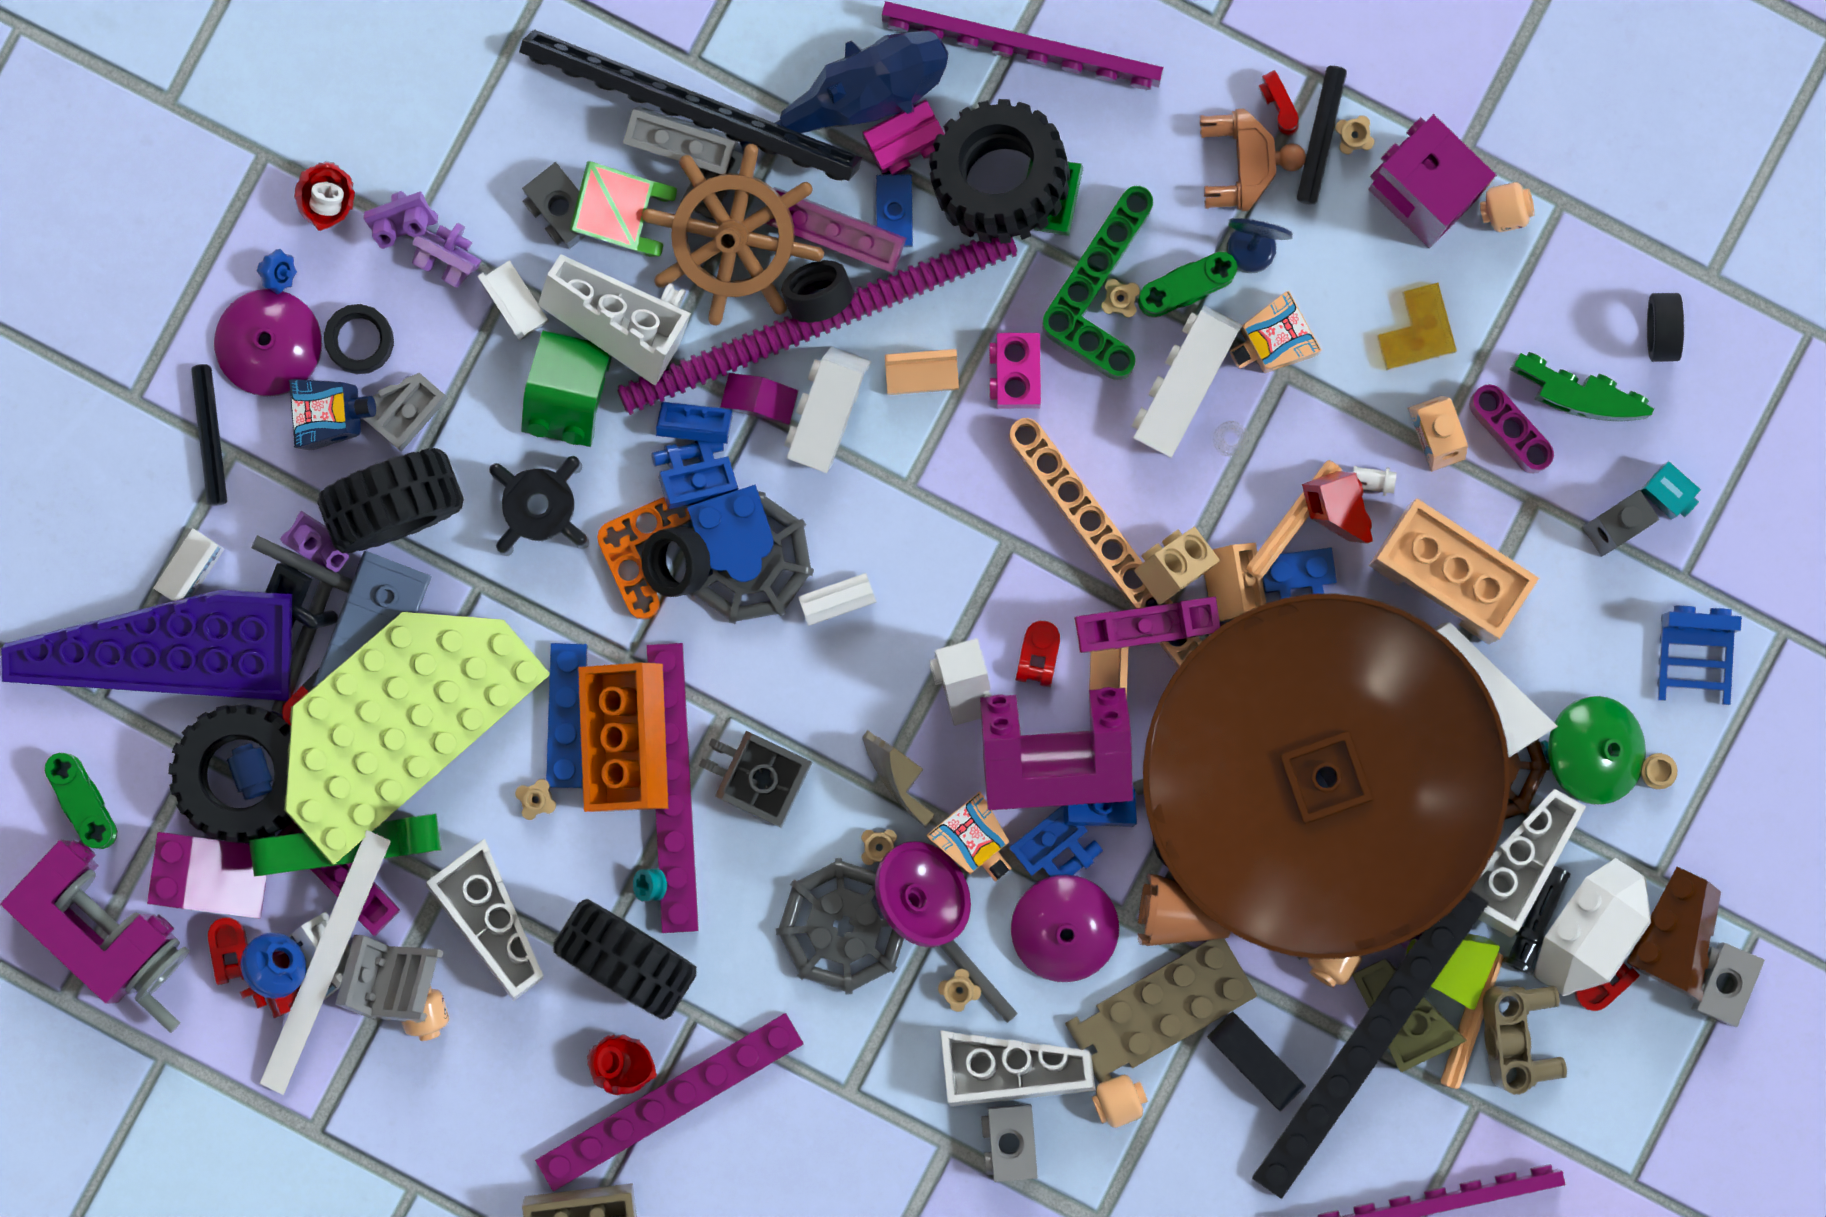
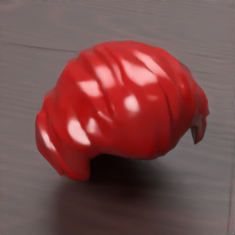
M319 162L314 167H310L300 174L294 193L296 205L303 218L314 225L318 231L330 228L346 218L349 211L353 209L355 191L353 190L352 178L344 170L340 169L338 165H335L334 162ZM320 182L333 183L343 190L341 210L338 214L333 216L320 215L310 208L309 202L312 197V187Z
M624 1034L606 1036L597 1045H594L587 1055V1065L593 1083L612 1095L635 1093L657 1076L650 1051L639 1039L630 1038Z

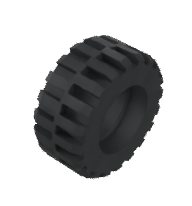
M999 99L996 105H990L988 100L978 102L979 108L971 111L969 107H966L959 112L960 118L957 121L953 118L950 119L943 126L945 135L938 134L933 143L935 151L930 153L929 166L931 172L929 174L941 211L945 212L947 220L953 226L959 225L961 233L968 237H973L977 233L979 241L991 243L992 238H999L1000 244L1011 243V237L1020 235L1021 240L1031 237L1030 230L1037 227L1041 231L1049 225L1047 217L1049 215L1056 217L1062 209L1060 200L1067 198L1069 191L1067 181L1070 180V169L1063 141H1061L1059 132L1054 124L1048 123L1047 116L1039 110H1035L1032 113L1028 104L1018 102L1016 106H1011L1009 99ZM995 150H1016L1027 155L1033 162L1028 177L1018 187L1005 193H983L972 188L967 182L969 171L975 162L985 154Z
M433 448L431 450L424 449L419 452L407 453L400 457L397 456L335 481L334 484L325 487L319 493L317 504L333 546L341 553H354L402 539L405 536L436 525L438 522L458 513L462 509L464 498L447 454L441 449Z
M246 704L224 705L216 707L215 711L205 712L198 716L197 722L192 726L188 725L183 730V738L180 743H175L172 753H175L173 763H169L168 774L172 775V784L169 786L171 795L177 799L178 804L176 806L178 810L190 820L189 823L193 827L215 839L227 842L249 843V840L275 836L276 832L284 829L292 820L284 811L291 726L282 717L273 712ZM234 740H249L259 744L269 754L274 766L272 791L257 804L245 808L230 807L219 801L212 793L207 779L208 766L214 753L224 744Z
M589 899L582 900L577 904L553 943V952L557 956L617 995L662 1020L672 1016L697 976V967L693 963Z

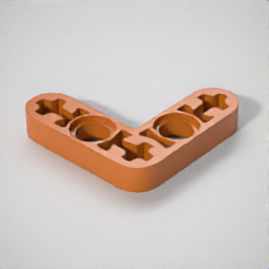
M664 497L601 526L597 536L599 546L628 610L634 617L642 620L650 619L657 614L660 601L657 592L646 581L647 586L640 587L646 598L652 596L654 602L649 604L650 611L644 613L641 608L634 609L633 605L638 602L634 590L629 594L625 591L626 587L636 586L645 579L642 570V560L636 546L645 543L651 534L659 530L681 527L691 521L688 508H686L685 517L680 518L678 514H672L667 517L671 524L663 527L662 517L655 508L663 505V511H668ZM644 513H650L657 519V526L651 533H642L637 528V519ZM630 520L631 529L638 539L631 541V537L628 534L619 539L621 544L619 547L615 548L612 543L605 544L604 539L609 537L607 532L609 529L613 528L616 533H620L627 529L623 522ZM628 560L634 561L639 567V574L630 581L623 580L618 572L621 563Z

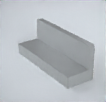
M640 106L632 109L623 144L680 161L682 156L689 155L698 167L719 174H727L734 148L739 144L738 141L728 138L726 133L713 129H704L694 123Z

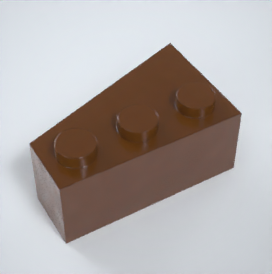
M1677 866L1650 916V925L1635 945L1627 963L1640 973L1702 1002L1704 992L1701 990L1705 969H1708L1709 957L1707 955L1710 938L1714 936L1721 891L1708 880Z

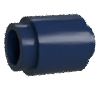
M252 743L232 749L233 756L227 759V763L237 791L243 794L244 800L257 798L271 792L270 782L273 779L262 748H254Z

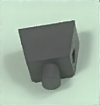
M1639 489L1582 528L1602 557L1660 519ZM1601 529L1606 533L1608 540L1602 534Z

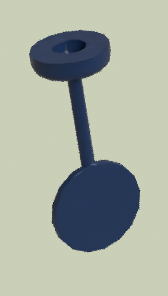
M1231 218L1228 221V225L1235 229V231L1231 233L1227 242V253L1236 260L1238 270L1245 273H1258L1265 270L1273 262L1276 255L1275 239L1290 240L1293 233L1286 228L1262 221Z

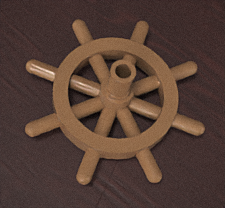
M748 144L745 147L739 174H722L707 180L691 156H682L679 164L694 188L682 200L675 214L654 209H646L642 214L643 220L647 223L672 228V247L677 263L656 275L654 279L655 285L659 288L666 287L669 283L686 274L697 286L713 293L708 321L714 326L722 322L727 297L746 296L758 291L762 292L774 313L778 315L784 314L787 310V305L772 282L784 270L791 256L812 261H821L824 257L822 248L794 242V223L789 208L809 196L813 190L812 185L808 182H803L780 196L770 185L753 177L758 156V147L754 144ZM735 190L730 216L715 192ZM750 193L762 200L766 206L744 219ZM702 200L717 224L690 218L694 209ZM775 217L779 238L752 231ZM688 232L714 239L691 252L688 243ZM749 246L776 252L773 260L765 270ZM722 251L716 277L704 270L700 264ZM736 254L751 275V278L731 281Z

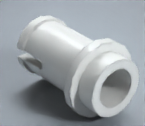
M1354 466L1353 472L1357 474L1363 490L1383 492V496H1386L1387 493L1394 494L1397 472H1391L1388 467H1386V471Z

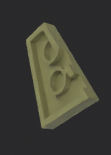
M1386 958L1352 975L1368 1008L1371 1007L1397 970ZM1423 997L1388 1048L1400 1072H1403L1466 1042V1039Z

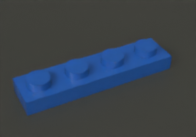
M551 643L546 781L549 782L550 788L583 789L578 667L587 666V644Z

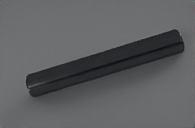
M1328 66L1326 68L1306 161L1297 193V200L1304 204L1312 205L1318 201L1347 75V70L1340 66Z
M207 364L193 366L191 373L207 503L211 506H218L227 503L212 368Z

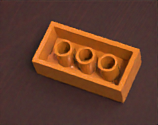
M642 662L578 667L584 812L668 809L663 664Z

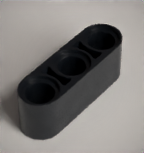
M1233 1011L1207 1036L1223 1055L1280 1112L1306 1087L1286 1064Z

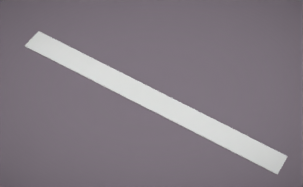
M368 830L365 832L366 837L360 844L260 1081L261 1085L282 1095L286 1091L391 842Z

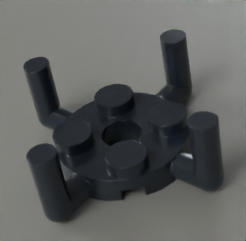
M569 456L556 472L549 469H530L514 476L499 463H494L490 466L489 472L492 477L505 486L502 498V511L509 529L496 544L497 550L503 556H510L513 553V545L520 537L532 541H546L562 533L579 549L588 547V537L571 523L575 501L567 480L572 474H577L582 470V463L576 456ZM537 494L545 496L548 500L547 510L539 515L531 513L528 509L529 499Z

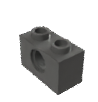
M554 162L522 188L527 196L522 202L535 218L540 214L549 223L545 230L557 245L564 242L570 249L585 237V235L570 231L579 190L560 166ZM559 199L566 200L569 203V210L566 214L555 216L550 213V207L554 201Z

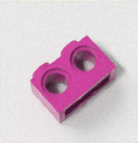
M997 333L996 342L989 343V363L996 364L997 378H990V400H997V409L1040 408V333ZM1016 344L1021 346L1025 352L1024 358L1018 362L1009 361L1004 354L1005 349L1009 345ZM1011 380H1018L1024 384L1025 393L1018 398L1010 397L1005 391V385Z

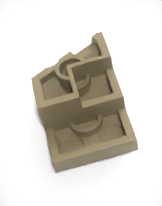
M867 730L862 739L868 756L880 779L896 801L926 828L935 814L907 794L923 769L892 745Z

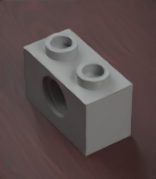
M1718 943L1716 948L1711 947L1708 951L1709 964L1702 983L1701 990L1704 991L1702 1002L1690 997V1000L1694 1001L1691 1009L1729 1026L1738 1027L1765 960L1727 943ZM1722 973L1729 974L1733 980L1731 990L1725 994L1721 993L1716 985L1717 978Z
M1032 1105L988 1108V1116H981L983 1138H990L991 1152L984 1153L986 1174H993L994 1182L1038 1179ZM1006 1133H1013L1019 1138L1018 1149L1010 1154L1002 1152L998 1146L1000 1137Z

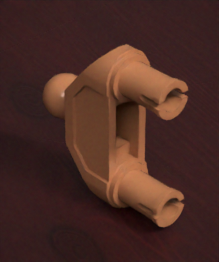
M1235 109L1231 115H1200L1201 138L1233 136V139H1236L1239 181L1236 182V185L1204 186L1205 209L1237 206V210H1241V212L1249 211L1274 179L1276 165H1281L1287 171H1297L1305 164V151L1297 144H1286L1280 151H1275L1274 137L1245 109Z

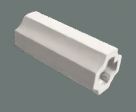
M866 573L798 596L808 626L876 603Z

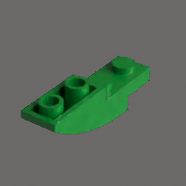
M1528 352L1527 355L1520 353L1510 368L1511 371L1541 387L1535 400L1568 414L1604 421H1634L1647 419L1654 411V408L1647 405L1649 400L1634 391L1626 394L1615 388L1617 382L1605 375L1598 374L1597 377L1590 375L1586 378L1583 385L1577 383L1578 377L1563 369H1560L1557 373L1546 367L1547 361L1531 352Z

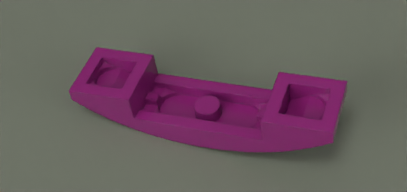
M1216 596L1173 604L1074 617L1080 653L1210 635L1221 627Z
M292 820L277 836L304 832ZM352 863L310 870L338 897ZM373 882L358 920L373 936H376L401 910Z

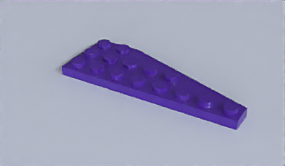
M216 590L8 642L1 648L2 682L288 701L291 697L292 594Z

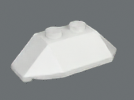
M1616 858L1587 876L1545 935L1533 976L1547 986H1555L1558 989V993L1562 996L1610 982L1651 923L1645 876Z

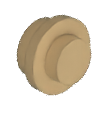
M1656 753L1645 759L1641 777L1649 787L1665 789L1676 780L1678 773L1677 765L1670 756Z

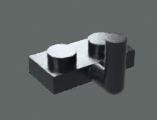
M277 563L265 593L292 594V628L296 620L310 629L335 624L338 620V615L335 611L330 610L313 614L302 607L312 578L284 563Z

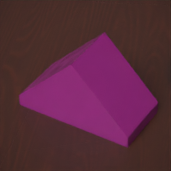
M729 373L720 408L732 409L738 413L790 425L798 390L764 377Z

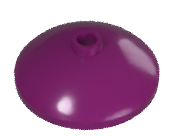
M270 289L256 290L236 299L222 314L215 331V355L223 373L240 389L258 396H278L290 392L289 380H307L316 369L322 352L321 329L313 312L296 296L284 291L277 295ZM264 333L270 334V343L265 346L260 345L259 337Z
M915 841L903 843L884 856L876 873L875 891L880 910L892 929L905 940L922 947H939L957 938L965 929L969 920L971 898L966 879L954 860L941 849L931 844Z
M1056 875L1035 883L1021 896L1012 915L1011 937L1018 957L1033 973L1051 981L1074 982L1093 975L1109 961L1118 943L1119 919L1112 900L1097 884L1080 876ZM1063 929H1071L1073 936L1070 939H1062L1060 933Z

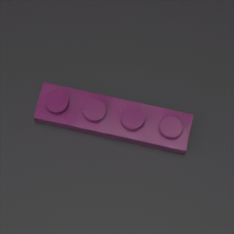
M773 188L780 196L787 193V191ZM805 198L789 208L796 236L891 273L895 272L907 239L906 237ZM775 217L765 223L778 228Z

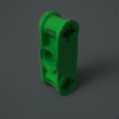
M1216 252L1196 262H1190L1172 270L1165 276L1149 282L1142 288L1138 299L1139 309L1146 316L1156 318L1202 300L1209 294L1231 284L1237 273L1236 260L1227 252ZM1218 262L1221 267L1227 265L1229 269L1225 273V278H1222L1219 273L1213 275L1212 271L1215 263ZM1150 292H1154L1156 296L1162 295L1164 297L1161 300L1160 307H1156L1154 303L1148 304L1146 302L1149 299Z
M53 754L45 764V774L57 795L65 815L73 824L81 841L86 846L96 849L110 847L117 839V827L105 807V802L99 790L90 779L82 762L72 754ZM60 762L71 764V768L67 770L68 777L57 774L61 769ZM94 825L105 827L106 831L101 834L102 841L100 839H92L91 834L95 832Z

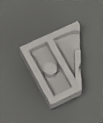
M417 373L404 379L398 385H390L378 390V394L373 396L376 403V415L362 419L402 452L446 402L448 397L423 375Z

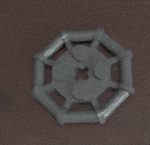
M758 492L765 513L783 525L785 529L777 534L771 530L774 539L773 549L767 557L761 559L762 568L759 575L752 581L739 582L734 580L727 571L713 570V574L708 577L701 589L690 594L692 597L697 596L721 613L732 624H736L737 621L776 614H779L781 617L786 613L785 609L807 578L813 576L814 569L810 565L804 530L806 526L803 519L799 520L766 497L765 492ZM790 535L796 564L784 562L781 541ZM782 570L794 572L776 597L771 586ZM719 581L735 593L733 603L728 602L710 589L709 586ZM765 592L770 600L740 606L742 595Z
M835 858V862L798 881L795 879L790 884L792 886L779 928H776V935H780L799 973L797 977L801 980L805 978L845 991V995L853 994V990L890 971L892 973L896 971V963L904 938L892 929L884 955L875 949L881 927L890 926L886 919H880L871 901L876 895L875 879L877 872L844 862L842 858ZM844 877L873 887L866 895L845 889ZM834 878L837 880V889L818 899L809 892ZM805 897L813 904L806 926H795L803 898ZM843 915L850 917L849 923L854 926V930L852 933L846 932L844 937H840L837 935L838 929L833 927V923L835 920L841 921ZM807 933L816 951V954L810 961H808L795 934ZM868 954H871L878 960V962L851 975L850 963ZM822 957L843 964L844 976L815 967V965Z

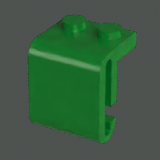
M543 330L524 391L521 432L529 433L536 437H547L565 441L572 445L591 447L595 432L596 413L605 386L606 371L609 372L612 356L589 340Z

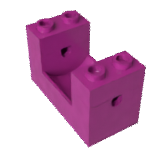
M1434 114L1427 121L1420 117L1406 132L1409 137L1400 146L1395 143L1380 158L1383 163L1371 174L1370 178L1374 182L1368 189L1429 249L1480 198L1497 175Z
M1105 687L1089 690L1090 731L1020 735L1016 695L1005 696L998 694L991 697H980L983 763L988 811L1133 801L1131 728L1125 688Z

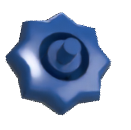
M276 249L270 255L264 256L263 261L258 263L257 273L262 280V287L270 289L277 295L284 289L292 287L293 278L297 273L294 266V257L285 254L281 249Z

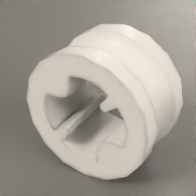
M320 182L312 187V197L309 202L310 208L320 215L333 216L338 214L341 210L343 190L333 183Z
M669 283L660 300L680 308L686 290L681 288V290L677 291L674 289V285Z

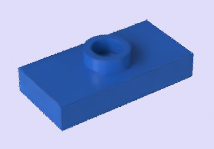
M876 175L877 227L906 237L904 247H913L912 175Z
M661 402L656 436L728 444L733 410Z
M1133 789V801L1064 805L1065 825L1134 827L1137 824L1135 789Z

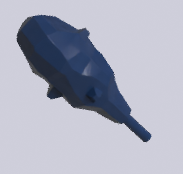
M930 31L885 35L864 49H861L853 41L845 43V58L827 64L811 88L781 112L780 120L775 123L803 134L831 127L874 122L885 116L898 114L902 111L910 114L914 112V104L939 84L947 66L949 53L939 37ZM747 141L739 142L743 151L748 144H752Z

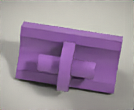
M402 191L393 193L390 203L365 211L363 218L372 230L373 239L382 249L393 246L397 237L406 234L414 238L425 234L426 227L438 223L437 213L428 206L421 191L409 196Z
M457 223L452 231L440 225L436 234L426 230L425 234L415 237L412 243L417 247L412 264L423 270L430 271L437 258L444 261L448 266L441 279L454 287L462 285L469 274L479 268L482 260L467 252L472 242L462 237L465 226Z
M303 511L297 515L293 526L280 538L283 544L305 558L334 572H338L349 558L348 553H341L333 546L327 527Z

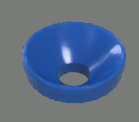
M273 932L265 933L254 938L245 947L241 956V971L246 983L259 995L273 999L284 998L293 993L302 983L306 973V960L299 945L288 936ZM281 950L288 955L290 960L288 968L282 969L274 964L272 960L273 951Z

